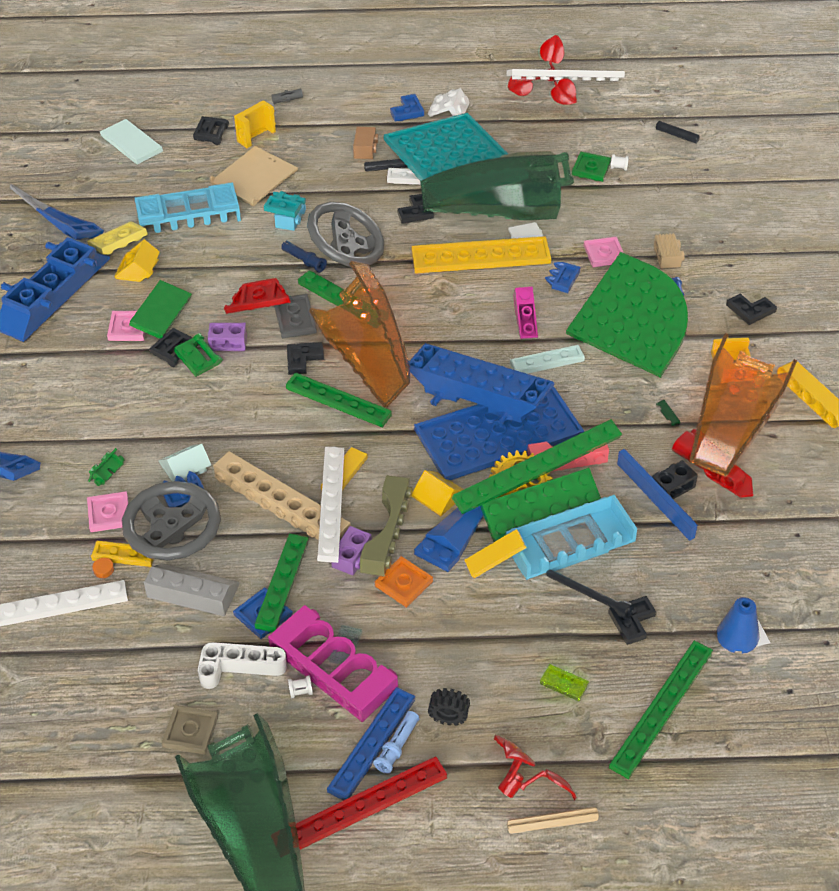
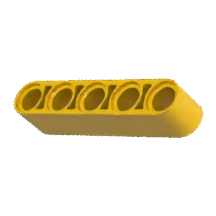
M796 360L777 369L778 377L828 425L832 428L839 427V399Z

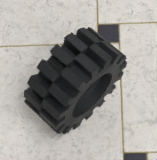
M443 688V691L437 689L436 692H432L428 714H430L431 718H434V721H440V724L443 725L444 722L449 726L452 723L455 726L459 723L463 724L468 717L470 699L465 694L461 695L462 692L460 691L454 692L455 689L450 691L447 688Z

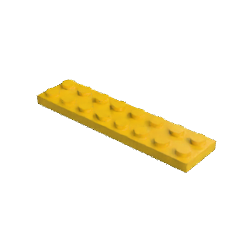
M546 236L411 246L415 273L551 264V255Z

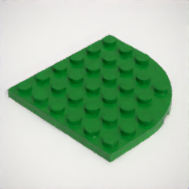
M620 252L567 328L566 334L661 378L679 351L686 336L688 325L686 301L678 285L666 273L648 263Z

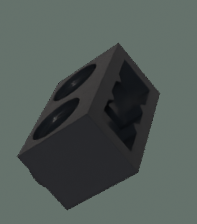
M681 460L676 464H671L661 472H656L652 478L672 499H675L696 487L698 474L686 462Z

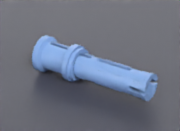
M408 711L405 718L390 742L383 745L382 753L373 761L374 766L379 771L388 774L393 770L392 765L402 755L401 748L420 720L415 712Z

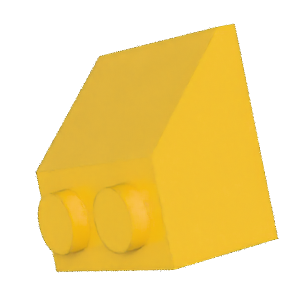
M143 239L124 255L114 277L120 280L141 282L144 278L148 279L153 274L152 269L159 260L157 258L160 251Z

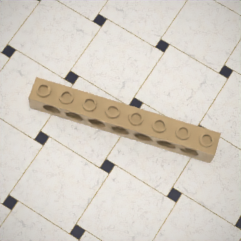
M230 451L213 465L215 478L220 483H225L235 492L245 495L248 500L258 503L263 509L273 512L278 518L288 521L293 527L299 528L306 532L308 536L319 540L321 505ZM343 518L340 521V540L349 526H351V523Z

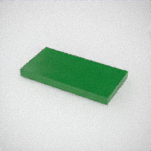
M159 280L130 320L129 326L161 339L191 299L192 293Z

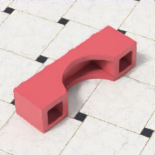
M548 442L529 444L527 456L529 457L532 453L535 456L552 448V446ZM606 444L553 471L607 463L609 455L608 445Z

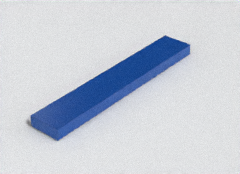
M627 450L619 451L617 465L689 541L694 539L698 525Z
M398 687L395 688L327 787V793L343 801L352 796L372 766L373 761L382 751L383 745L388 742L415 702L414 695Z

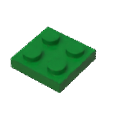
M580 151L572 169V175L603 182L611 164V157Z

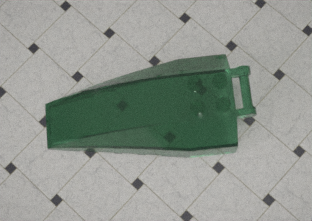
M551 151L517 152L461 165L437 173L420 181L424 211L451 212L453 214H460L462 212L471 213L473 216L483 214L488 215V217L503 216L505 219L514 220L557 219L561 207V186H569L574 183L568 162L569 154L563 152L556 155ZM559 162H562L564 178H560Z
M256 713L253 716L259 731L255 737L248 724L241 727L242 730L216 744L213 742L207 745L211 760L189 763L179 754L176 755L175 759L188 795L201 818L207 824L211 835L217 841L225 859L228 860L234 870V874L238 881L241 882L244 891H305L298 834L285 765L268 723ZM243 739H246V741L241 743L240 745L220 754V751L226 749L227 747Z

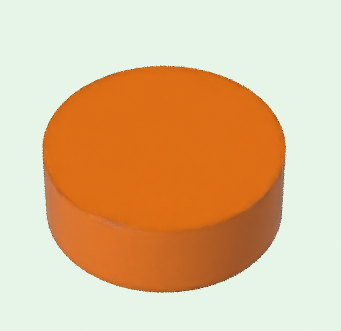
M99 558L92 565L94 575L98 578H107L114 572L113 562L109 558Z

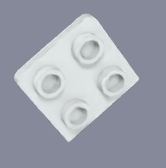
M461 88L452 89L443 95L439 94L434 98L428 115L431 117L448 110L452 116L464 114L470 103L469 99Z

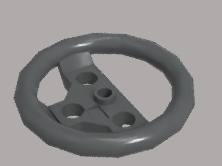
M326 202L317 205L309 213L307 229L311 240L323 254L333 261L349 267H366L375 264L383 255L384 238L381 230L372 218L360 209L346 203ZM334 212L331 222L333 240L329 245L321 236L317 225L318 219L322 214ZM350 217L362 223L371 235L367 237L358 235L350 227ZM372 251L369 255L363 257L354 256L356 253L366 254Z
M171 481L155 484L141 491L127 505L121 522L123 536L133 550L147 558L169 561L187 558L204 549L216 536L221 522L219 504L209 491L193 483ZM173 493L191 496L189 502L184 506L173 508L165 507L158 499V496ZM207 508L209 519L206 528L196 539L183 546L163 548L168 543L176 544L181 542L184 538V532L202 519ZM140 509L145 518L151 523L150 530L142 536L135 532L134 520ZM159 514H163V515H164V516L161 517V518H156V517H155V516H157V515H159ZM186 514H192L190 517H184ZM154 537H162L159 540H153Z

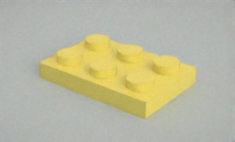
M130 221L87 242L97 252L108 255L117 248L126 247L132 241L141 240L148 233L146 228Z

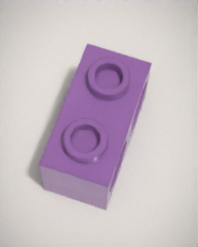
M246 323L209 324L208 344L213 351L246 350Z
M349 526L339 541L338 563L331 562L332 568L353 576L357 569H360V557L364 544L372 540V535Z

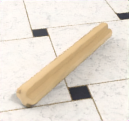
M596 807L515 818L507 821V828L509 833L512 834L593 822L598 820L599 814Z

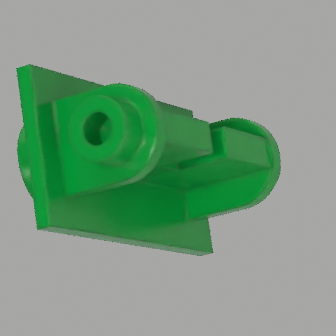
M117 448L111 453L108 451L101 459L102 462L99 465L95 464L90 469L88 482L94 479V483L97 486L104 485L113 475L108 469L115 473L124 465L125 459L121 455H116Z

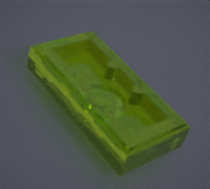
M549 664L540 679V685L580 702L589 685V681Z

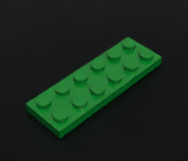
M586 468L493 499L480 507L492 540L495 542L506 536V531L512 528H518L530 522L562 513L568 509H574L583 504L600 500L601 497L590 468Z

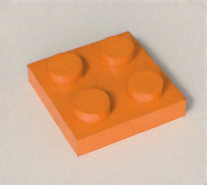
M401 556L391 565L390 569L386 570L385 576H380L375 581V587L407 608L433 582V576Z

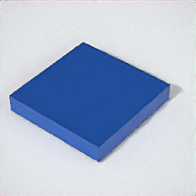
M265 587L233 611L234 616L260 639H263L270 633L269 631L255 629V622L268 590ZM287 606L284 608L278 626L293 615L292 610Z

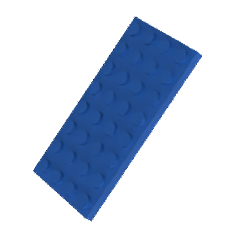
M554 386L537 408L526 416L522 423L514 420H505L501 427L499 425L496 426L494 422L499 416L489 413L487 406L477 404L414 424V430L437 470L447 480H453L495 466L496 461L501 462L500 458L502 455L507 458L508 452L513 456L516 450H518L520 455L524 451L528 453L529 444L548 442L553 447L584 432Z

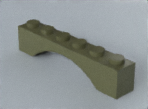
M386 475L382 487V503L390 517L384 529L375 538L364 544L360 557V573L385 576L386 569H390L392 563L391 554H395L396 550L395 540H399L400 537L399 526H403L405 515L403 512H407L409 503L407 499H411L412 487H409L410 478Z

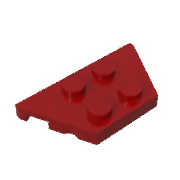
M272 278L242 284L239 291L233 295V302L230 305H225L224 310L226 314L291 303V300L278 279Z

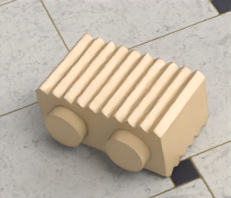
M674 233L655 235L654 251L660 269L681 267V263L684 261V251H680L681 243L680 240L676 239Z

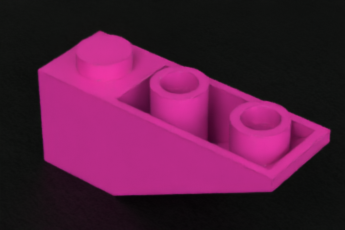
M533 287L515 288L513 299L520 339L538 338Z

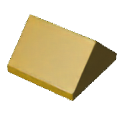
M424 470L411 497L439 516H442L455 505L452 496L464 489L445 479L438 472Z

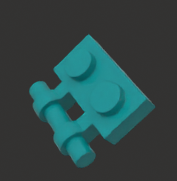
M274 191L273 196H270L264 204V211L295 218L302 208L301 204L304 205L306 203V198L300 197L297 194L289 195L284 191Z

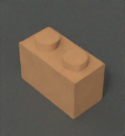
M357 126L353 144L354 159H373L374 153H377V143L379 141L376 127Z

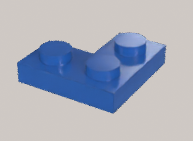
M416 94L401 96L403 106L390 108V113L395 122L424 116V109Z

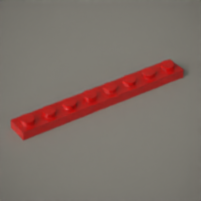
M435 756L271 835L272 842L281 859L447 779V773Z

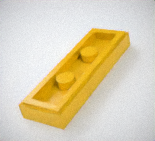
M351 447L344 455L342 491L368 459L367 453Z
M516 529L464 561L471 576L476 578L527 547L520 532Z
M96 541L91 555L92 561H96L99 558H109L113 563L152 567L154 559L147 558L133 550L129 544Z

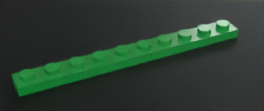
M610 419L454 494L452 500L460 512L464 514L619 439L622 433L613 420Z

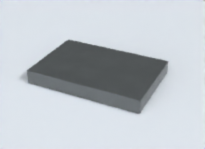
M308 294L289 296L291 303L274 305L282 339L317 333Z

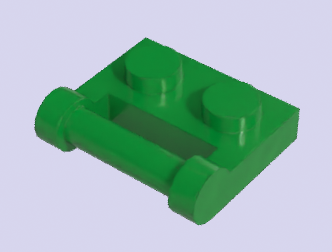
M201 333L196 334L192 339L176 346L174 352L195 377L218 366L223 360L205 342L204 336ZM199 344L211 360L207 361L195 346Z

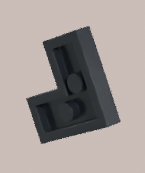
M425 193L409 195L411 206L397 208L401 224L434 218L433 210Z
M741 293L728 299L726 302V306L748 325L775 313L777 310V306L766 297L751 303Z
M323 342L287 344L288 375H294V373L307 374L306 361L324 360Z
M647 596L629 601L634 604V610L629 619L618 616L615 609L611 607L608 610V614L626 645L646 639L647 633L640 621L655 617L656 610Z

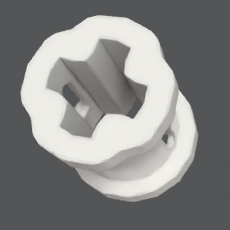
M613 154L611 169L623 168L627 171L629 156L617 157Z
M310 675L299 680L292 681V679H288L291 699L295 698L296 695L307 693L313 695Z

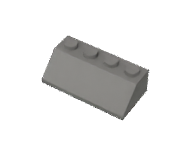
M162 563L151 567L144 581V586L148 598L225 616L238 589L239 582Z

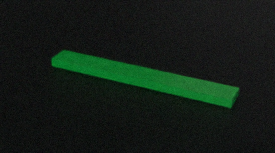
M695 640L692 642L609 764V769L629 780L711 657L713 649Z

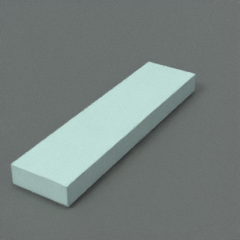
M579 345L510 359V366L513 370L528 374L583 362L585 356Z

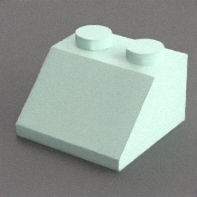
M202 444L189 446L158 460L171 481H175L176 476H180L186 481L189 471L199 475L207 471L206 467L211 466Z

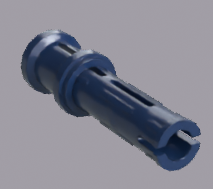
M287 240L283 242L281 249L302 260L307 267H313L318 273H321L326 268L327 260L325 258H319L314 252H307Z

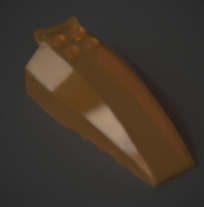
M350 261L349 264L355 272L356 278L339 294L344 303L328 311L310 308L309 312L327 341L335 350L341 353L343 360L352 366L354 373L363 379L362 382L370 389V392L384 408H388L410 384V365L407 351L386 293L370 266Z
M727 333L723 336L709 370L689 460L690 463L725 477L729 475L780 404L797 363V360L794 359L788 373L772 374L776 364H768L749 357L742 351H740L737 360H734L725 349L729 335Z

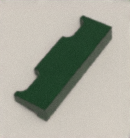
M665 400L656 403L657 406H660V412L666 420L671 421V426L680 424V420Z

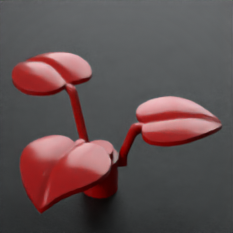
M554 35L546 40L540 47L541 58L544 61H549L551 69L548 70H556L552 62L558 64L564 58V46L558 35ZM511 76L508 82V89L516 95L526 96L533 89V80H526V77L512 79ZM550 77L548 81H554L555 85L551 90V97L555 102L563 105L577 103L576 87L570 79L564 78L558 82V80H554V77Z
M494 735V740L504 748L506 758L514 759L510 770L498 786L502 793L513 798L520 788L524 790L538 778L546 777L570 792L574 801L577 797L570 784L563 777L549 769L542 770L523 783L524 777L517 772L522 762L534 767L536 765L535 762L513 742L499 735Z

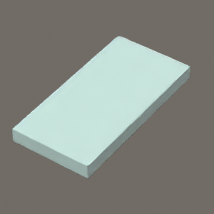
M127 119L100 131L101 136L135 164H139L163 152L162 146Z

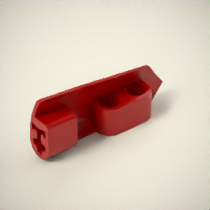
M692 429L691 432H684L675 441L672 451L703 469L709 479L741 498L753 497L752 478L696 429Z

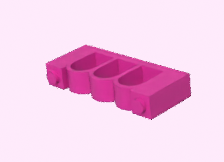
M306 605L301 607L268 636L270 647H278L284 650L287 663L305 677L310 675L312 683L361 722L365 721L398 687V676L392 669H387L382 664L377 667L373 657L367 654H356L355 646L351 640L345 637H334L331 625L320 620L319 613L314 609H309ZM320 635L328 638L308 658L297 650L313 636ZM344 652L348 654L349 657L330 675L318 667L334 653ZM366 669L370 671V676L352 692L340 684L355 670Z

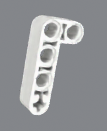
M214 642L208 643L203 647L198 665L200 684L206 689H212L219 684L221 672L280 676L287 670L286 654L281 648Z

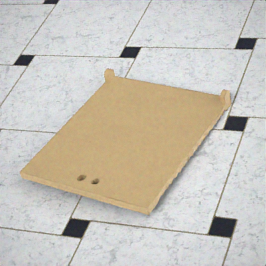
M254 146L216 177L211 176L210 183L212 185L233 182L237 198L255 206L257 202L264 198V196L266 197L281 182L283 183L288 177L297 172L298 168Z

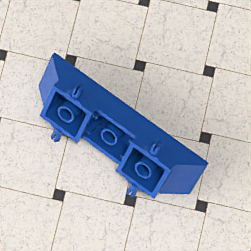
M69 237L59 244L46 243V249H50L52 252L46 257L47 263L30 279L23 278L14 285H9L5 282L1 284V289L8 292L1 298L0 332L24 342L110 260V256L103 255L97 252L94 247Z
M427 343L406 364V368L424 386L425 392L434 395L430 401L433 406H437L441 400L457 402L460 398L487 406L489 413L499 416L494 422L499 427L502 426L505 420H514L522 423L526 416L537 408L554 386L553 381Z

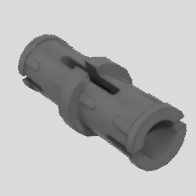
M302 89L284 90L282 93L271 94L273 104L285 101L288 103L290 100L303 98Z

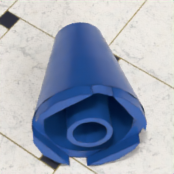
M742 597L737 599L718 625V642L729 652L742 651V654L748 653L758 645L760 634L755 602L749 598Z

